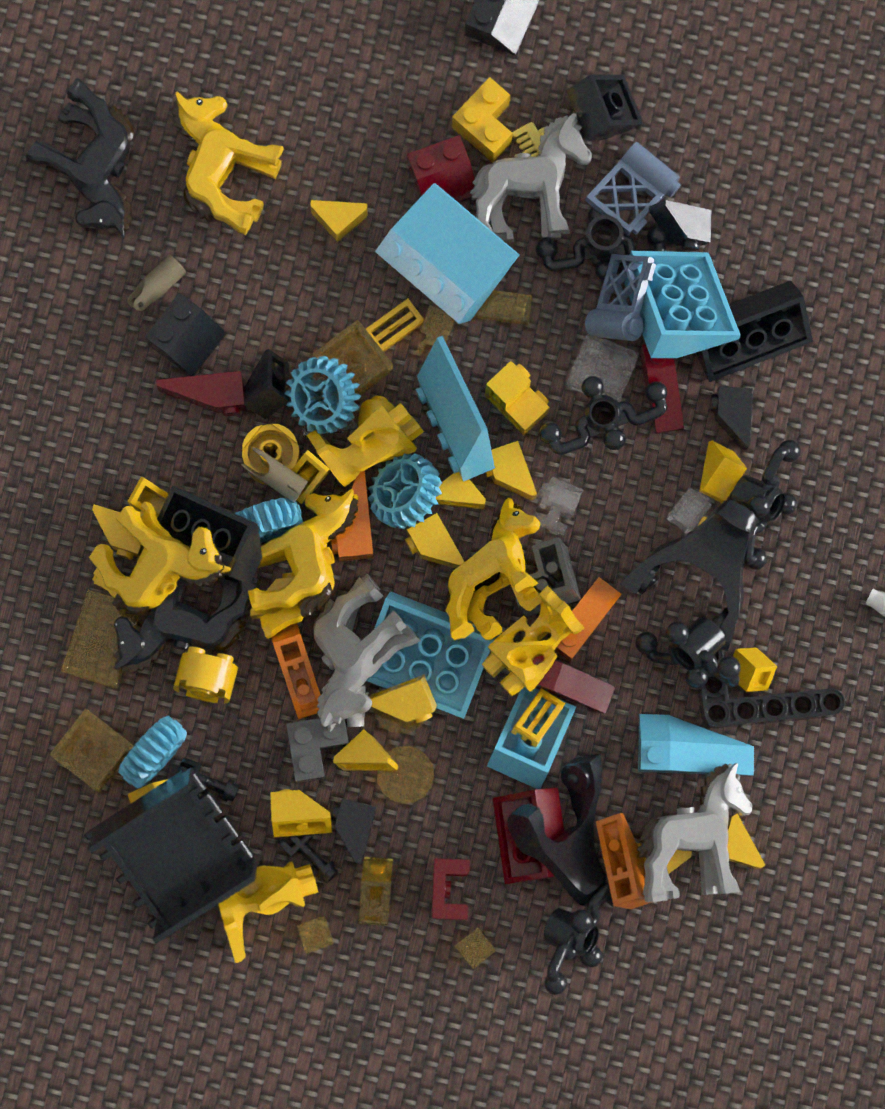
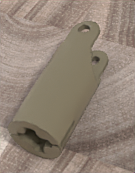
M168 254L141 280L136 290L129 295L127 299L129 306L134 307L137 311L145 310L151 303L160 299L187 273L186 270L173 256Z
M252 447L257 454L267 460L270 466L269 472L265 474L258 473L243 463L241 464L242 467L294 503L308 481L265 452Z

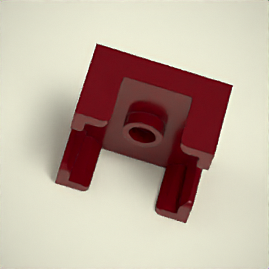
M434 858L432 919L468 920V906L466 904H445V898L450 899L451 881H445V877L467 876L470 870V860Z

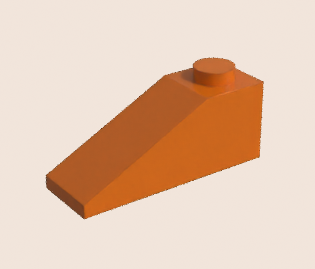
M365 470L359 473L352 486L354 494L358 495L356 518L351 526L345 528V533L337 535L335 539L331 540L332 552L339 555V562L373 558Z
M598 577L572 610L575 618L584 626V629L575 635L571 632L558 644L554 651L571 662L619 599L621 593Z
M295 623L284 628L271 637L299 720L317 714L320 692L298 625Z
M619 813L596 821L613 905L633 909L652 903L645 902L644 895H642L646 875L645 861L643 857H637L638 845L624 814Z

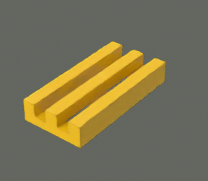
M408 298L364 329L363 334L369 339L372 346L376 348L378 354L381 355L424 324L425 320ZM408 308L410 310L409 313L374 337L373 332ZM413 317L416 318L415 321L380 345L379 342Z
M541 688L519 718L511 733L514 735L519 733L522 735V740L525 742L527 739L532 741L531 745L536 748L564 708L565 702ZM541 699H546L547 701L527 729L523 727ZM552 704L556 705L539 732L534 734V729Z

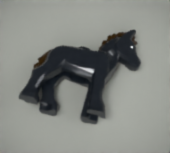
M76 78L67 92V98L73 102L82 103L89 110L82 109L68 102L64 110L57 117L58 121L64 124L79 123L93 129L97 136L86 146L77 160L67 157L42 140L41 143L38 141L33 143L26 154V161L56 168L60 173L68 176L77 190L88 201L93 203L89 208L77 213L75 219L80 227H94L107 230L109 235L116 233L124 239L125 230H129V224L132 221L130 216L132 214L131 204L126 201V195L121 193L119 188L113 186L110 181L113 177L118 178L125 168L124 160L129 153L130 143L134 137V129L128 116H123L120 108L117 109L113 105L109 110L104 99L96 96L81 79Z
M222 573V576L218 578L222 585V601L219 608L209 616L194 607L180 602L186 581L180 577L176 582V589L167 595L159 606L151 609L140 631L136 630L126 617L120 616L115 620L114 628L117 634L118 651L113 654V657L117 659L114 669L135 673L138 669L142 671L144 668H149L153 661H157L167 639L174 640L173 646L188 650L191 646L217 651L228 649L240 638L238 634L245 631L247 622L241 621L240 618L245 616L250 602L248 591L255 588L259 589L261 580L253 577L251 584H248ZM239 584L240 590L236 596L237 587Z

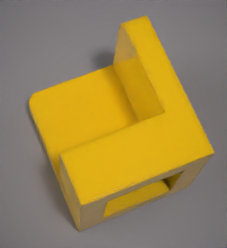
M758 648L735 649L733 657L739 661L741 667L738 685L746 692L768 690L777 665Z

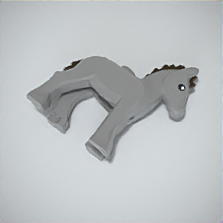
M738 763L733 765L724 764L715 767L714 772H709V775L704 779L705 785L701 786L700 808L697 812H694V807L677 809V815L658 817L645 824L640 838L642 844L637 848V857H647L644 862L646 875L642 894L644 895L645 902L680 898L679 890L672 883L667 870V864L676 850L699 852L702 895L740 892L737 881L732 876L729 868V853L727 849L728 809H731L739 816L749 815L752 812V803L746 797L743 787L739 782L741 776L736 774Z

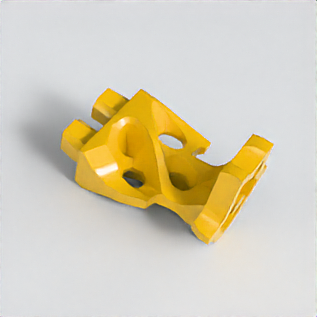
M399 403L389 412L383 405L376 409L347 438L352 444L347 448L340 449L332 446L321 434L317 433V430L310 432L307 437L333 475L346 487L356 479L360 472L371 466L392 460L394 457L403 456L404 453L407 455L414 453L417 447L412 441L424 431L402 403Z
M548 586L539 594L542 602L540 603V615L536 621L529 627L527 618L522 616L488 646L491 654L482 663L484 669L493 678L504 668L510 672L500 684L511 696L521 691L524 687L529 692L534 690L557 658L554 650L558 644L571 632L575 635L584 629V626L575 618L569 605L562 601ZM519 631H524L525 636L522 641L515 643L513 641L514 636ZM546 634H551L548 640L541 641ZM544 656L545 659L540 664L535 665L533 663L535 657Z
M288 862L285 867L259 866L256 870V880L218 904L235 963L241 962L246 957L243 942V918L248 912L266 915L274 914L282 910L289 903L296 907H304L303 897L318 893L310 864L294 868L293 862Z

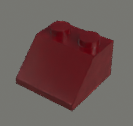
M460 135L407 154V165L420 197L433 183H436L458 203L472 198L470 192L475 187L472 183L475 178Z

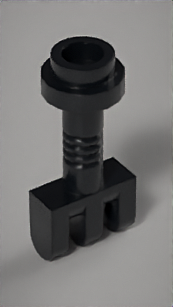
M188 758L181 760V767H178L176 774L192 768L196 771L207 789L209 788L212 791L223 794L222 801H234L240 786L235 784L234 780L229 779L226 784L199 773L201 763Z
M311 834L301 835L299 838L297 836H288L294 842L291 846L284 839L278 842L292 857L298 852L306 857L319 872L316 878L320 882L324 881L327 884L338 874L337 865L333 861L327 864L308 845V842L313 838Z

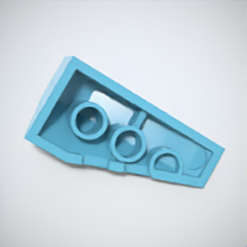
M639 714L638 772L709 774L710 771L714 772L715 767L738 763L736 774L754 775V746L670 715Z

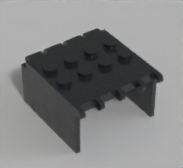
M192 768L185 772L180 771L84 834L85 838L90 840L88 846L90 853L104 846L107 850L99 855L100 859L105 861L112 856L120 867L123 874L116 878L118 884L120 885L129 880L140 895L132 902L133 905L138 908L145 903L155 916L147 923L151 929L155 927L153 935L155 944L256 880L257 861L253 857L254 854L243 838L234 843L232 842V840L239 836V833L226 815L216 820L215 817L221 814L223 810L210 791L202 796L199 795L206 786Z

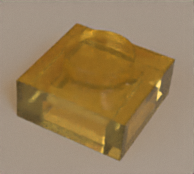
M325 916L297 925L306 954L334 944Z
M478 928L455 946L472 969L496 951Z

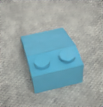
M524 687L516 699L487 767L533 788L540 789L550 770L576 706L565 702L564 708L535 748L531 745L532 741L527 739L525 742L521 739L522 735L519 733L517 735L511 733L519 718L539 692L536 688L529 692ZM541 699L523 727L526 729L529 727L547 701L546 699ZM552 704L534 729V734L539 732L556 705Z

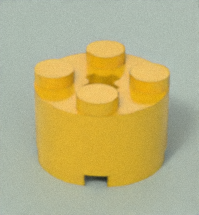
M280 424L260 425L253 428L247 434L242 444L244 464L258 473H268L270 466L267 460L257 454L252 447L258 448L265 453L267 451L272 453L276 450L277 457L275 460L290 470L300 460V450L294 434ZM248 472V474H249L255 481H257V482H259V483H261V484H263V485H267V484H265L264 482H262L261 480H259L258 478H256L255 476H253L252 474H250V473Z
M189 647L188 652L181 655L173 689L179 692L181 687L187 690L186 696L193 699L218 703L219 698H224V703H229L238 667L233 664L234 658L222 653L212 656L205 654L206 651L201 648Z

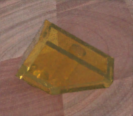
M364 857L359 924L388 926L393 859Z

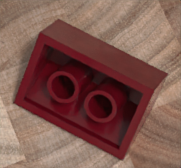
M558 788L535 789L492 798L504 883L512 884L554 878L553 873L544 864L521 852L508 829L507 820L509 815L521 805L533 804L535 807H540L544 817L546 837L555 841L564 832Z

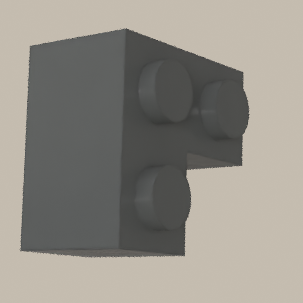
M557 537L533 545L532 549L538 572L530 574L538 582L534 589L540 594L548 586L567 604L581 600L569 551L562 540ZM516 598L517 606L527 617L540 613V604L533 610L527 611L519 604Z
M321 718L286 724L297 784L325 779L321 750L345 747L349 744L345 719L340 724H336L331 732L328 730V726H322Z

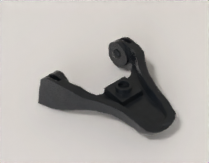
M724 500L698 527L686 535L656 548L620 584L634 594L640 593L643 595L648 586L655 584V574L661 564L676 560L693 563L715 577L724 588L727 607L723 609L719 616H715L712 621L717 624L725 635L726 642L722 648L728 651L744 600V561L748 545L758 522L752 511L736 501Z
M601 753L573 758L563 767L561 780L569 791L577 824L576 826L569 827L555 841L546 837L544 817L540 807H535L533 804L521 805L509 815L507 820L508 829L521 852L544 864L580 906H587L590 898L606 883L607 877L599 862L594 846V820L602 781Z

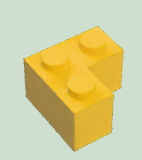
M489 77L452 116V128L492 163L512 143L513 133L497 120L508 108L510 94Z
M510 361L486 384L485 397L524 436L548 414L550 407L547 404L549 401L539 390L534 392L530 388L529 372L521 364L516 366Z

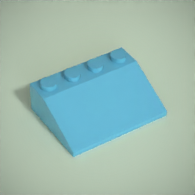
M433 183L394 225L375 251L459 324L472 320L519 257V254L436 183Z
M631 251L630 255L651 257L655 259L654 264H656L652 281L648 282L640 311L644 325L642 334L651 358H679L740 338V332L709 252ZM643 264L634 271L636 277L641 273ZM629 278L624 281L625 287L630 284ZM634 292L629 296L631 304L633 302Z
M440 336L436 339L417 376L419 388L415 390L422 405L426 403L429 408L426 414L431 426H437L440 434H437V438L443 451L448 449L451 454L448 461L453 473L459 472L464 482L495 469L487 427L443 336Z
M390 591L384 601L375 628L394 611L400 616L404 624L408 625L416 633L421 641L410 647L398 650L366 681L387 689L424 674L437 704L436 708L464 719L484 669L482 663L490 654L488 646L496 637L492 640H485L476 629V626L473 625L474 632L464 639L454 640L450 635V620L447 613Z

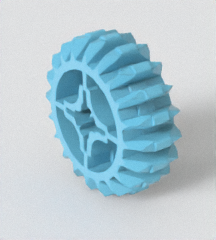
M321 356L319 359L312 357L307 362H301L298 365L299 369L291 372L294 379H289L286 382L291 387V390L285 393V395L291 397V401L286 406L294 408L295 411H293L292 417H300L298 425H307V431L317 430L319 434H324L327 431L333 433L338 428H345L347 421L355 418L352 412L357 411L360 407L354 400L360 399L361 395L355 393L354 389L358 388L360 384L352 383L351 381L355 373L350 372L346 374L348 365H339L336 358L329 360L327 356ZM315 373H322L328 376V379L320 381L315 380L312 376ZM324 408L326 411L330 410L334 414L331 417H325L317 412Z
M404 453L403 456L394 457L393 462L386 461L384 468H378L379 474L377 477H371L374 485L368 488L371 495L367 498L370 504H372L370 509L376 514L375 516H377L378 520L389 527H398L405 530L408 525L415 528L417 520L424 522V515L432 514L431 507L439 505L435 498L442 494L438 488L442 484L438 477L440 473L428 459H424L421 455L415 453L407 455Z
M287 498L272 499L235 513L258 524L260 543L280 537L292 527L303 523L302 512L297 501L293 503Z
M171 717L161 718L129 751L124 761L120 764L118 773L123 776L127 783L137 789L145 786L182 746L187 732L178 721L173 720Z

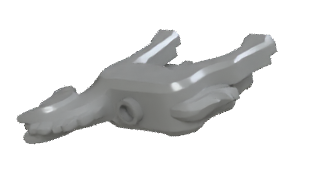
M573 113L570 117L566 115L563 118H556L554 123L550 122L549 126L545 127L544 135L540 136L539 156L531 157L529 153L515 154L514 158L499 159L493 164L483 166L472 182L475 187L470 193L472 194L471 199L476 200V218L505 243L514 242L513 230L506 225L502 214V206L508 195L532 199L540 198L542 239L559 240L561 239V233L570 234L566 219L562 216L559 207V189L564 178L566 158L572 159L580 165H588L592 159V153L586 147L579 133L582 127L577 125L576 113Z
M368 574L363 576L362 579L359 577L347 594L338 596L335 602L329 599L328 603L325 604L324 612L320 613L313 625L314 639L325 654L321 658L332 671L335 669L332 678L329 679V683L322 688L323 693L318 697L319 703L317 705V708H319L317 714L321 718V724L324 727L328 726L330 732L343 719L368 711L372 706L371 699L366 694L355 692L398 650L410 647L421 641L416 633L408 625L406 626L400 616L394 611L363 640L352 631L360 606L368 602H377L383 597L380 592L381 589Z

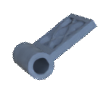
M636 142L629 148L616 166L590 192L585 201L602 215H610L616 218L621 223L623 232L626 235H629L631 232L637 235L648 222L644 218L649 214V206L659 203L666 196L671 198L681 186L678 183L680 176ZM621 171L629 178L630 185L616 186V174ZM600 192H611L613 204H603L595 197ZM617 192H631L632 204H618ZM636 192H646L653 199L650 203H637ZM619 210H633L634 220L628 225L620 218Z
M611 254L597 308L591 310L585 319V328L589 335L592 337L635 341L641 336L644 325L640 311L648 282L652 281L656 267V264H654L655 259L647 256ZM622 262L625 269L617 276L619 264ZM643 264L641 273L636 277L634 271ZM629 278L630 284L623 290L621 284ZM616 291L617 297L608 304L611 294ZM634 292L632 305L629 306L626 299Z

